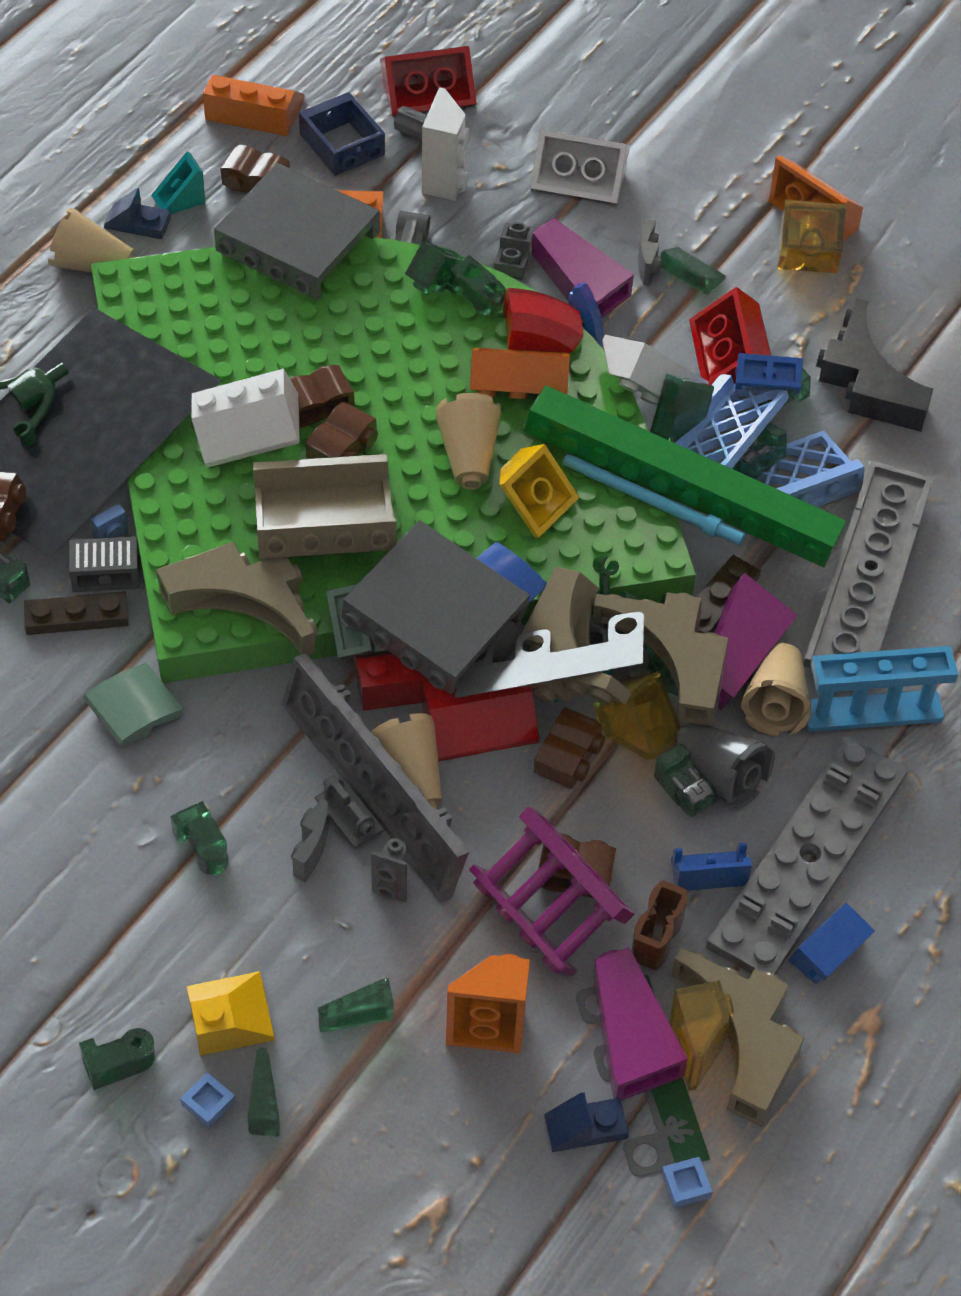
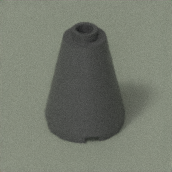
M695 723L682 726L676 735L677 751L691 766L695 767L698 773L710 783L712 788L726 803L734 807L740 808L755 799L760 793L755 788L761 779L767 782L771 776L775 753L764 742L712 726Z

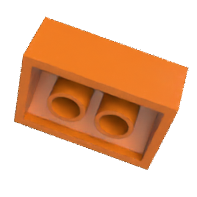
M213 74L203 91L205 120L283 136L289 135L305 99V95L297 91Z
M781 155L775 158L769 195L770 203L836 247L859 229L863 212L862 206L797 163Z
M474 347L472 350L470 390H477V393L490 397H496V391L509 392V398L528 399V393L540 394L545 385L567 394L570 355L569 353Z
M514 954L491 955L448 985L446 1045L521 1053L530 959H523Z

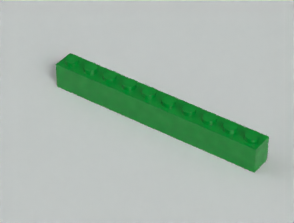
M545 385L529 410L524 432L704 514L714 515L722 519L726 524L825 568L846 523V520L547 385Z

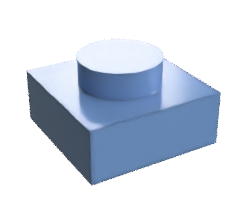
M119 503L90 519L94 539L115 538L129 532L126 511Z
M208 1072L180 1098L181 1106L208 1129L236 1103L235 1095Z
M700 1157L662 1167L661 1174L674 1208L712 1197L713 1191Z

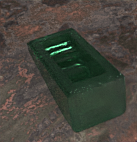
M389 978L371 983L318 1007L319 1031L324 1033L394 1019V1001Z
M259 1047V1050L256 1052L247 1116L248 1130L250 1135L277 1137L280 1135V1118L270 1058L267 1048Z

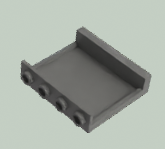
M277 163L214 228L215 248L223 256L230 257L245 264L250 269H255L275 281L282 282L302 294H307L319 300L321 297L320 283L363 236L374 239L380 233V210Z
M419 520L343 599L341 618L344 619L351 629L361 631L371 638L378 648L388 650L398 657L404 666L412 670L415 669L424 675L434 687L444 689L453 695L457 680L512 619L518 622L524 616L530 595Z

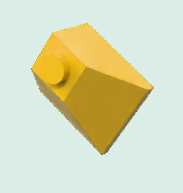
M545 444L521 448L501 467L499 485L535 538H539L580 498Z
M260 971L186 986L200 1056L275 1040Z

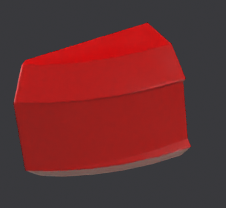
M510 287L506 289L503 316L506 320L508 350L572 353L584 336L580 311L555 297L540 292Z

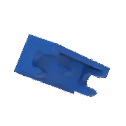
M739 353L735 374V390H741L742 386L791 389L792 394L799 395L803 358Z
M738 843L736 851L682 855V848L674 849L671 865L675 885L687 891L745 886L749 880L752 867L751 858L746 857L747 843Z
M845 902L796 949L788 961L795 965L812 982L818 983L821 979L826 980L875 930Z

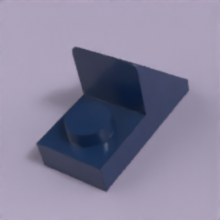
M137 188L113 204L104 223V228L162 240L171 220L170 210L141 205L140 189Z
M585 1092L544 1114L552 1152L628 1139L629 1132L620 1098L587 1103Z

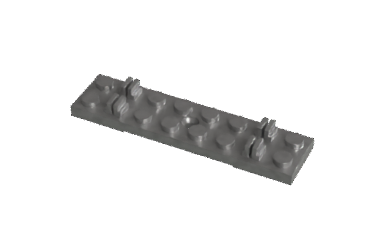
M873 460L870 461L804 659V667L811 668L812 656L881 650L934 477ZM865 566H873L876 570L870 571Z
M306 653L294 657L282 701L283 707L316 748L330 761L392 839L397 838L405 843L406 854L404 857L440 902L452 898L469 854L464 842L457 838L449 828L453 817L450 813L447 814L445 807L437 810L429 804L422 791L403 772L400 764L392 759L383 748L381 741L374 737L364 725L361 717L350 708L348 701L351 693L348 690L345 691L346 687L343 684L336 687L334 684L332 685L323 675L321 668L315 665Z
M846 737L707 940L706 948L751 974L756 968L764 973L770 972L776 975L903 783L909 769ZM811 854L816 860L814 862H807L802 856Z

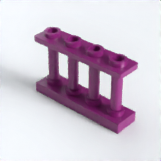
M528 806L519 816L527 825L524 829L525 834L489 871L475 864L469 870L476 877L473 881L474 885L485 896L489 897L492 895L499 903L496 906L497 911L510 923L515 920L522 928L519 932L522 939L532 948L538 946L545 954L542 958L543 962L556 974L563 972L573 976L577 970L567 959L606 920L610 922L612 919L626 924L635 913L540 812ZM543 842L550 850L547 854L548 859L510 897L498 882L535 844L540 845ZM566 867L574 876L570 880L572 884L533 922L521 907L558 869L563 870ZM590 893L597 901L594 905V912L556 948L544 933L582 894L586 896Z

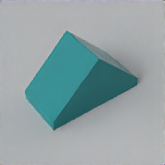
M186 152L151 195L159 208L170 210V215L206 203L203 171L190 152Z

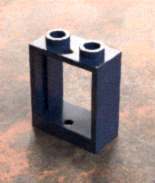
M350 92L299 112L300 135L335 176L385 155L384 131ZM350 123L363 139L335 150L323 133Z

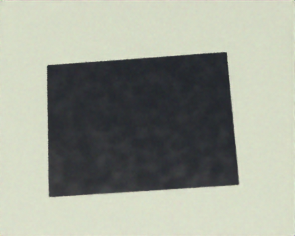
M93 308L34 366L46 373L60 363H63L68 369L69 374L54 383L56 387L55 399L35 430L37 438L33 445H23L20 438L15 435L13 427L20 421L29 422L40 403L24 411L10 391L0 400V472L17 473L27 491L25 502L20 505L15 513L16 527L12 533L49 557H52L192 412V393L214 388L221 382L219 378L96 308Z

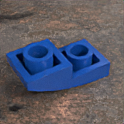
M580 282L573 287V291H570L568 304L580 311L581 319H585L582 327L602 347L604 330L597 302L587 283Z
M495 542L477 557L482 563L530 595L528 603L540 594L547 585L542 577L525 561L498 542Z

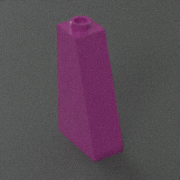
M555 218L544 225H540L533 232L532 255L567 300L574 286L580 282L587 283L597 302L601 318H603L632 296L634 274Z
M746 573L741 576L729 591L715 630L716 634L728 637V658L717 707L721 711L737 694L798 616Z
M627 947L619 951L609 950L603 953L598 959H595L593 980L612 1096L614 1099L620 1098L623 1101L684 1077L688 1058L631 949Z

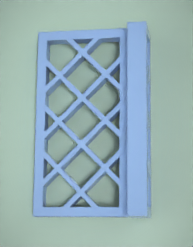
M721 374L669 435L667 440L713 461L724 459L721 464L732 469L789 399L788 392L782 389L742 386L741 390H735V384L731 375ZM739 396L748 397V398H745V399H743V400H740V399H739ZM767 400H772V402H769L758 407V404L765 402ZM754 406V409L741 413L739 415L736 414L739 411ZM733 414L734 417L724 420L727 416ZM758 418L755 422L751 424L745 425L743 427L741 425L743 423ZM738 426V429L720 435V432ZM717 435V437L708 440L710 436ZM741 438L739 442L725 447V444ZM719 446L722 447V449H719L707 455L703 454L704 452L712 450Z
M824 430L770 449L763 455L759 454L752 459L750 464L740 460L732 468L753 479L765 481V484L769 486L771 483L785 485L776 489L815 507H820L860 492L864 478V465L858 459L851 461ZM821 443L826 448V451L810 450L809 447ZM787 455L799 457L798 462L782 460L781 458ZM807 458L821 461V464L818 467L803 464V462ZM827 463L839 465L831 469L825 468ZM759 465L771 467L769 473L753 470V468ZM777 468L794 471L791 477L775 474ZM799 473L812 475L804 479L797 478Z

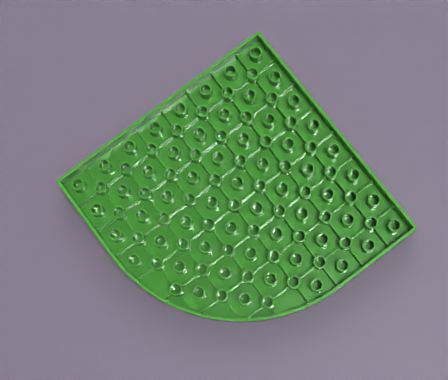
M364 236L320 283L321 297L319 300L307 294H302L282 282L275 281L255 269H250L245 264L230 257L223 256L220 252L216 251L215 247L91 263L98 310L219 378L221 382L217 386L284 369L290 378L293 376L310 375L322 366L339 365L354 391L355 408L376 418L378 437L371 448H366L359 456L387 454L388 481L393 517L396 518L397 543L421 520L475 558L495 542L500 543L525 561L546 583H548L557 566L581 572L599 588L600 577L593 569V560L596 556L607 555L608 558L604 565L605 569L612 560L619 563L617 573L610 575V594L619 595L620 591H624L641 600L649 599L656 603H660L661 598L667 593H687L693 596L696 574L677 517L563 466V460L569 453L624 478L619 474L524 432L529 410L539 394L528 393V399L509 398V392L496 391V397L492 398L495 405L498 402L501 405V418L488 481L482 484L480 488L474 490L465 489L455 482L436 420V406L445 398H447V403L455 401L457 394L477 393V390H470L472 350L474 347L508 349L506 320L503 316V304L489 314H484L464 294L472 289L471 292H474L473 295H476V297L482 295L484 292H480L481 289L475 287L480 282L490 289L493 296L501 302H504L506 289L509 287L535 291L534 289L505 273L463 256L433 247L393 239H370ZM583 328V338L576 349L569 353L567 395L648 431L633 392L620 387V380L609 374L605 351ZM191 412L127 478L160 678L163 683L293 663L294 657L301 655L292 642L280 631L264 621L243 613L220 609H201L172 615L159 592L156 569L230 542L234 543L239 554L243 552L246 554L250 565L264 560L259 559L253 463L307 459L305 443L312 432L324 423L327 418L311 426L299 428V444L207 468L204 464L191 419ZM545 444L580 498L539 538H535L499 485L501 467L521 448ZM626 479V480L631 481V482H633V483H635V484H637V485H639V486H642V487H644V488H646V489H648V490H650V491L655 492L654 490L649 489V488H647V487H645V486H643V485H641V484H638V483H636V482H634V481H632V480ZM657 493V494H659V495H661V496H664V497H666V498H668V499L671 500V498H669V497H667V496H665V495H663V494ZM390 550L288 557L291 564L296 563L302 575L303 581L299 583V594L304 606L303 613L307 619H313L318 630V637L315 638V653L308 655L311 660L338 656L326 591L359 584ZM542 592L528 603L526 613L520 619L523 626L529 620ZM594 602L592 605L591 615H594Z

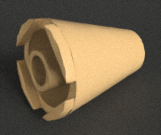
M68 208L66 212L70 214L68 220L61 218L50 246V251L55 252L54 260L48 258V264L56 268L92 273L91 263L135 258L136 256H133V248L79 211Z
M479 393L457 394L455 401L447 403V398H445L436 406V420L455 482L468 490L478 489L488 481L501 418V405L499 402L495 405L492 397Z
M779 643L773 646L765 656L742 697L741 710L743 709L745 720L748 725L758 732L770 736H779L780 732L790 731L791 735L804 728L810 718L811 702L802 655L799 649L791 644Z
M426 713L409 714L411 721L400 723L397 717L371 730L370 732L381 741L383 748L392 759L400 764L403 772L411 782L422 791L429 804L437 809V806L442 802L435 723L432 716Z

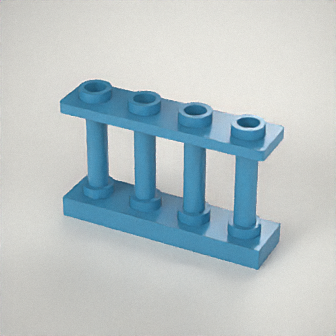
M951 646L812 656V673L816 691L820 695L818 699H810L811 715L806 725L809 732L942 722L944 714L939 694L936 690L937 685L956 683L958 677ZM923 685L921 691L902 692L904 686ZM888 688L885 694L868 695L869 689ZM854 690L853 696L834 697L836 691Z

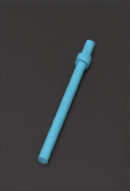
M569 453L563 460V466L702 528V533L713 538L719 536L739 546L744 541L745 533L723 524V520L714 515L705 516Z

